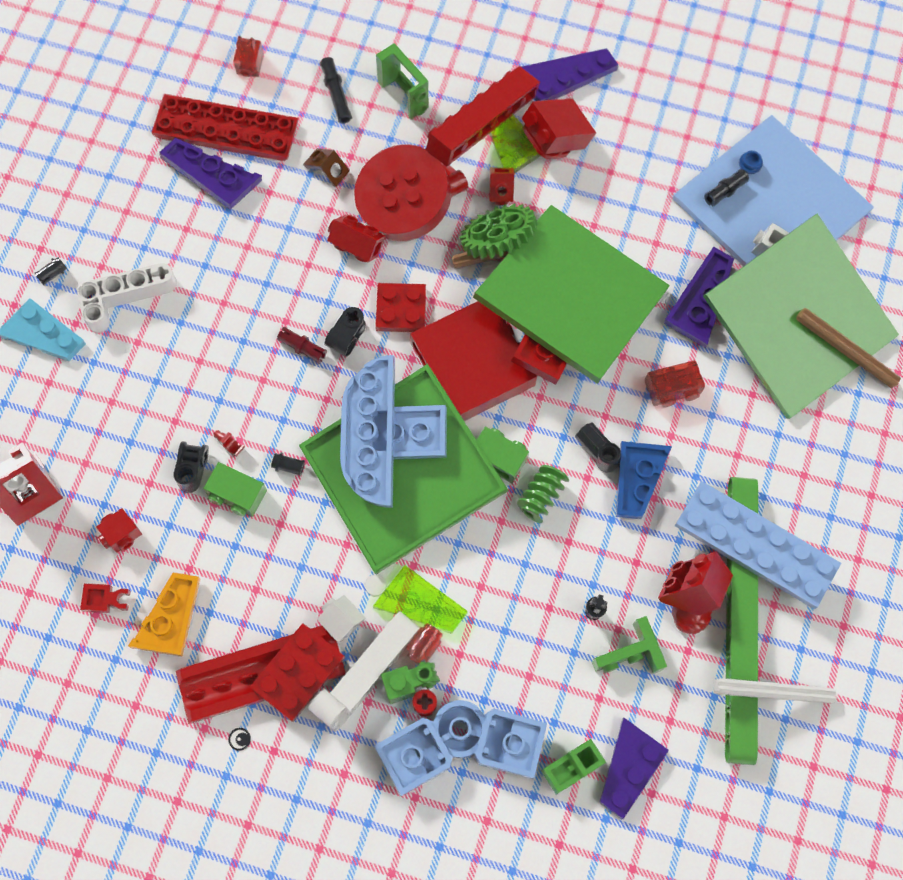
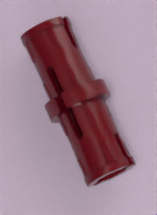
M286 326L278 333V341L295 349V353L299 355L304 354L318 364L322 362V359L327 354L326 349L309 341V337L305 335L300 336Z

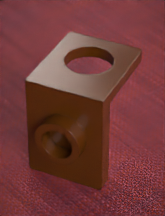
M317 148L303 164L305 168L321 170L334 187H337L350 172V169L336 151L331 149ZM335 163L340 166V174L337 177H333L331 174V167Z

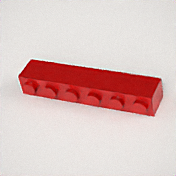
M518 66L513 71L506 72L501 80L493 82L484 93H478L472 102L464 104L455 115H449L443 124L439 127H433L427 135L426 150L448 167L535 98L540 81L521 66Z

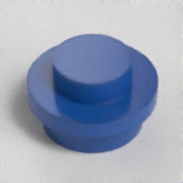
M747 151L739 159V167L748 174L759 172L763 166L762 156L757 151Z

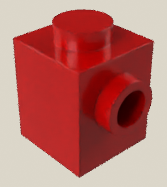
M490 167L489 201L494 202L496 205L513 202L514 168Z
M123 508L115 513L106 515L101 519L100 524L96 526L101 533L97 537L106 549L111 547L116 553L120 550L125 551L134 544V540L142 535V532Z

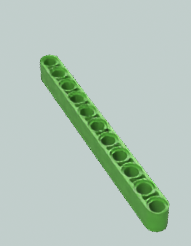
M730 477L727 496L758 514V480L754 478ZM727 558V567L733 574V577L726 592L725 679L758 681V576ZM725 695L726 763L756 765L758 758V697Z

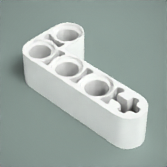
M158 263L85 281L77 289L82 317L91 331L102 333L110 325L107 308L170 293L176 289L177 280L172 268L168 264ZM144 282L143 285L136 287L138 283ZM120 288L117 292L112 293L114 289ZM95 294L94 297L87 299L90 295ZM100 315L97 320H92L95 316Z

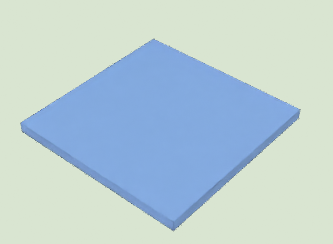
M773 115L769 116L682 187L672 198L743 266L757 257L751 253L756 245L753 243V240L760 230L765 231L772 223L790 233L818 213L837 241L874 208L871 203ZM751 150L757 151L763 160L761 170L755 174H748L749 181L739 187L734 195L724 198L713 207L709 206L704 199L705 193L715 188L719 181L729 178L741 169L739 167V159L742 154Z

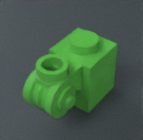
M423 661L419 663V666L408 670L406 665L382 673L381 677L389 703L393 704L412 698L415 695L416 688L426 687L431 689L440 682V678L435 670V663H425Z

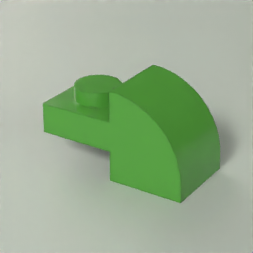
M589 739L542 769L541 772L557 795L604 765L606 761L593 740Z

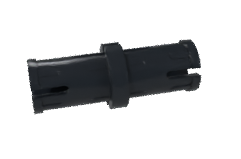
M739 169L729 178L719 181L715 188L705 193L704 199L706 203L713 207L724 198L734 195L739 187L749 181L747 172Z

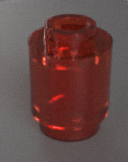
M425 623L405 647L408 651L406 656L417 664L423 661L425 663L428 662L442 643L440 639L443 637V634L431 624Z

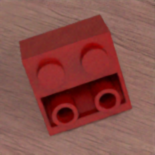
M717 551L709 554H700L694 559L685 562L678 561L670 568L671 571L658 597L660 602L694 615H701L720 609L733 574Z

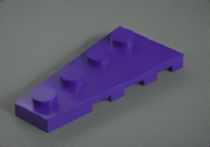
M608 48L521 67L540 81L534 99L535 101L555 100L618 70L619 64Z
M177 138L159 152L162 160L230 210L262 181L261 174L256 172L252 174L245 171L244 167L238 164L231 165L224 162L221 157L203 153L202 149Z
M713 246L663 324L706 348L716 315L703 295L729 277L734 258Z

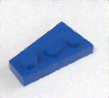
M621 441L616 517L640 520L643 518L672 446Z

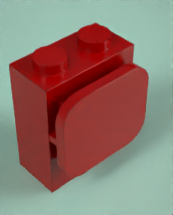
M573 98L533 101L521 118L525 123L523 125L525 135L537 153L545 159L564 158L568 156L570 151L585 149L597 133Z

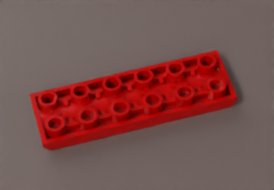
M163 94L151 133L153 136L163 140L172 141L177 138L191 145L286 161L289 158L299 118Z
M322 625L311 628V630L340 652L337 641ZM292 635L175 671L188 724L266 701L253 691L250 686ZM343 661L327 681L346 675Z

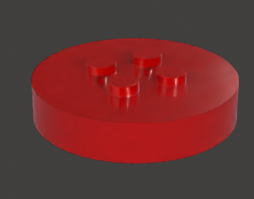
M408 144L388 147L375 154L361 169L354 189L355 204L362 219L367 225L376 227L379 233L386 236L385 239L392 241H409L422 237L432 231L446 215L452 194L451 183L442 163L425 148Z

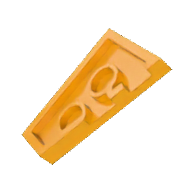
M173 572L156 599V604L148 617L146 616L143 620L142 627L135 638H132L128 647L183 657L201 580L200 577Z

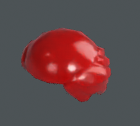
M672 607L674 623L685 634L694 635L704 631L712 618V611L701 615H694Z

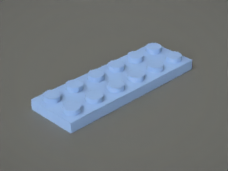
M703 481L698 485L675 524V527L814 610L818 608L841 565V562Z

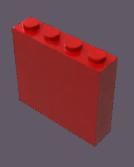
M479 301L410 333V343L422 365H429L464 421L536 385L538 375L511 362L520 342L517 343L514 339V331L510 323H505L502 317Z

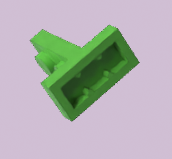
M647 616L638 618L633 623L639 642L595 657L592 661L595 672L603 670L604 674L618 669V664L624 661L633 664L643 660L644 654L653 674L663 671L667 667Z

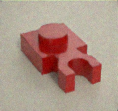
M84 583L80 610L82 612L109 613L110 606H114L119 610L128 611L129 605L120 604L119 599L124 595L130 596L131 591L129 589H118L112 592L113 587L111 585Z

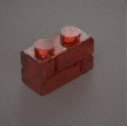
M696 360L648 372L645 377V385L653 406L662 405L663 408L674 405L680 399L685 398L686 401L695 400L700 397L705 388V383Z

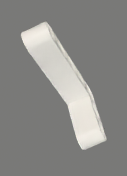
M401 611L398 612L330 693L323 689L314 698L308 709L334 732H337L382 679L381 674L391 668L415 639L421 628Z

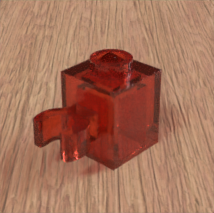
M238 36L233 59L236 74L244 77H259L264 57L261 40H255L253 37L246 39Z

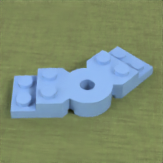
M456 700L441 707L434 721L421 718L374 745L401 797L449 770L452 758L461 759L474 755L481 766L534 779L547 723L498 709H492L483 714L475 704L465 700ZM455 723H464L468 728L467 734L462 737L456 736L452 731Z

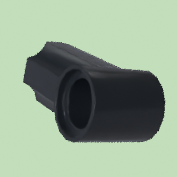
M593 422L583 426L575 435V438L595 459L596 465L601 471L606 473L614 471L619 464L620 448L615 443H611ZM610 454L614 457V460L607 461L602 455Z

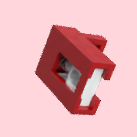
M23 442L9 450L12 458L0 464V508L17 526L63 499L36 453L32 455Z

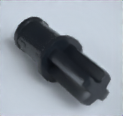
M598 594L597 597H592L587 601L585 614L588 619L591 620L593 617V621L605 615L608 601L603 599L604 595Z

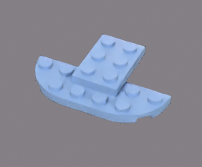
M386 355L369 361L354 377H351L343 394L341 410L340 463L343 475L349 486L362 499L373 505L393 508V459L447 458L446 405L394 407V355Z

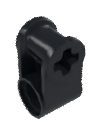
M357 307L346 308L334 327L328 332L324 345L348 357L366 328L362 310Z
M186 441L180 443L173 477L181 491L192 493L200 487L204 467L208 461V445L203 444L201 447L189 445ZM185 475H193L189 481H181Z

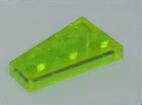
M514 114L489 134L502 167L514 168V174L540 157L525 135L523 124Z
M406 565L402 567L373 605L374 609L383 610L395 615L401 611L410 620L453 634L468 614L466 609Z

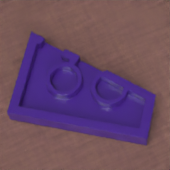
M624 717L620 724L619 734L615 742L613 756L599 801L601 805L622 820L669 751Z

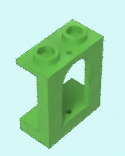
M395 43L377 53L376 67L379 85L385 88L395 81L408 95V118L410 120L417 115L424 114L429 108L428 79ZM401 64L418 82L417 85H414L401 71Z

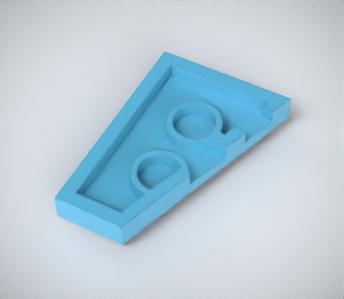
M31 298L0 328V338L15 341L25 347L30 346L66 361H70L86 345L81 337Z

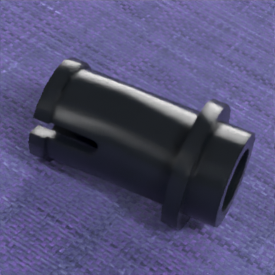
M59 257L51 258L52 261L34 273L43 286L60 273L65 274L64 271L67 267Z
M280 452V454L275 453L271 463V468H274L276 472L282 470L298 476L302 475L305 466V460L285 456L283 452Z

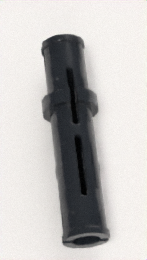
M325 57L320 61L324 74V84L329 90L338 122L345 124L351 121L352 115L342 88V78L336 70L334 59L332 57Z

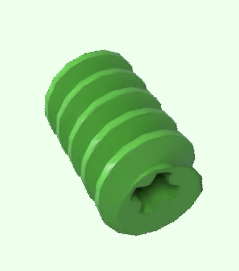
M549 465L540 466L539 473L534 475V481L528 484L529 490H524L523 498L517 501L520 510L528 518L539 524L543 523L539 514L548 515L549 513L544 506H554L550 497L558 499L560 496L555 489L564 491L565 486L561 483V480L564 482L570 481L564 472Z

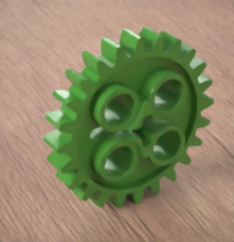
M514 203L507 207V204H504L500 209L496 206L493 211L486 210V214H478V219H471V224L464 226L465 230L461 231L462 236L459 238L464 252H467L468 256L473 255V258L480 256L481 259H484L489 255L490 259H492L495 254H499L502 257L504 252L512 253L514 247L520 249L521 243H528L527 238L534 237L533 232L537 231L536 226L538 223L534 211L530 210L529 206L524 208V205L521 204L516 207Z

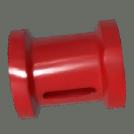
M422 689L413 696V708L419 716L428 717L436 711L437 698L432 691ZM422 697H427L429 702H433V704L428 705L426 710L422 709V705L417 704V702L422 701Z

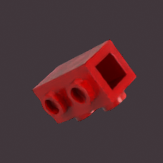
M343 215L331 221L328 227L329 236L327 241L334 244L336 249L355 255V258L361 262H370L379 256L386 236L379 233L376 227L358 222V219L352 215Z

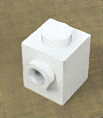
M772 223L765 231L760 230L753 240V243L756 245L751 253L758 256L789 232Z
M345 595L337 600L334 598L328 600L321 608L324 612L317 618L319 623L338 643L350 636L366 619Z

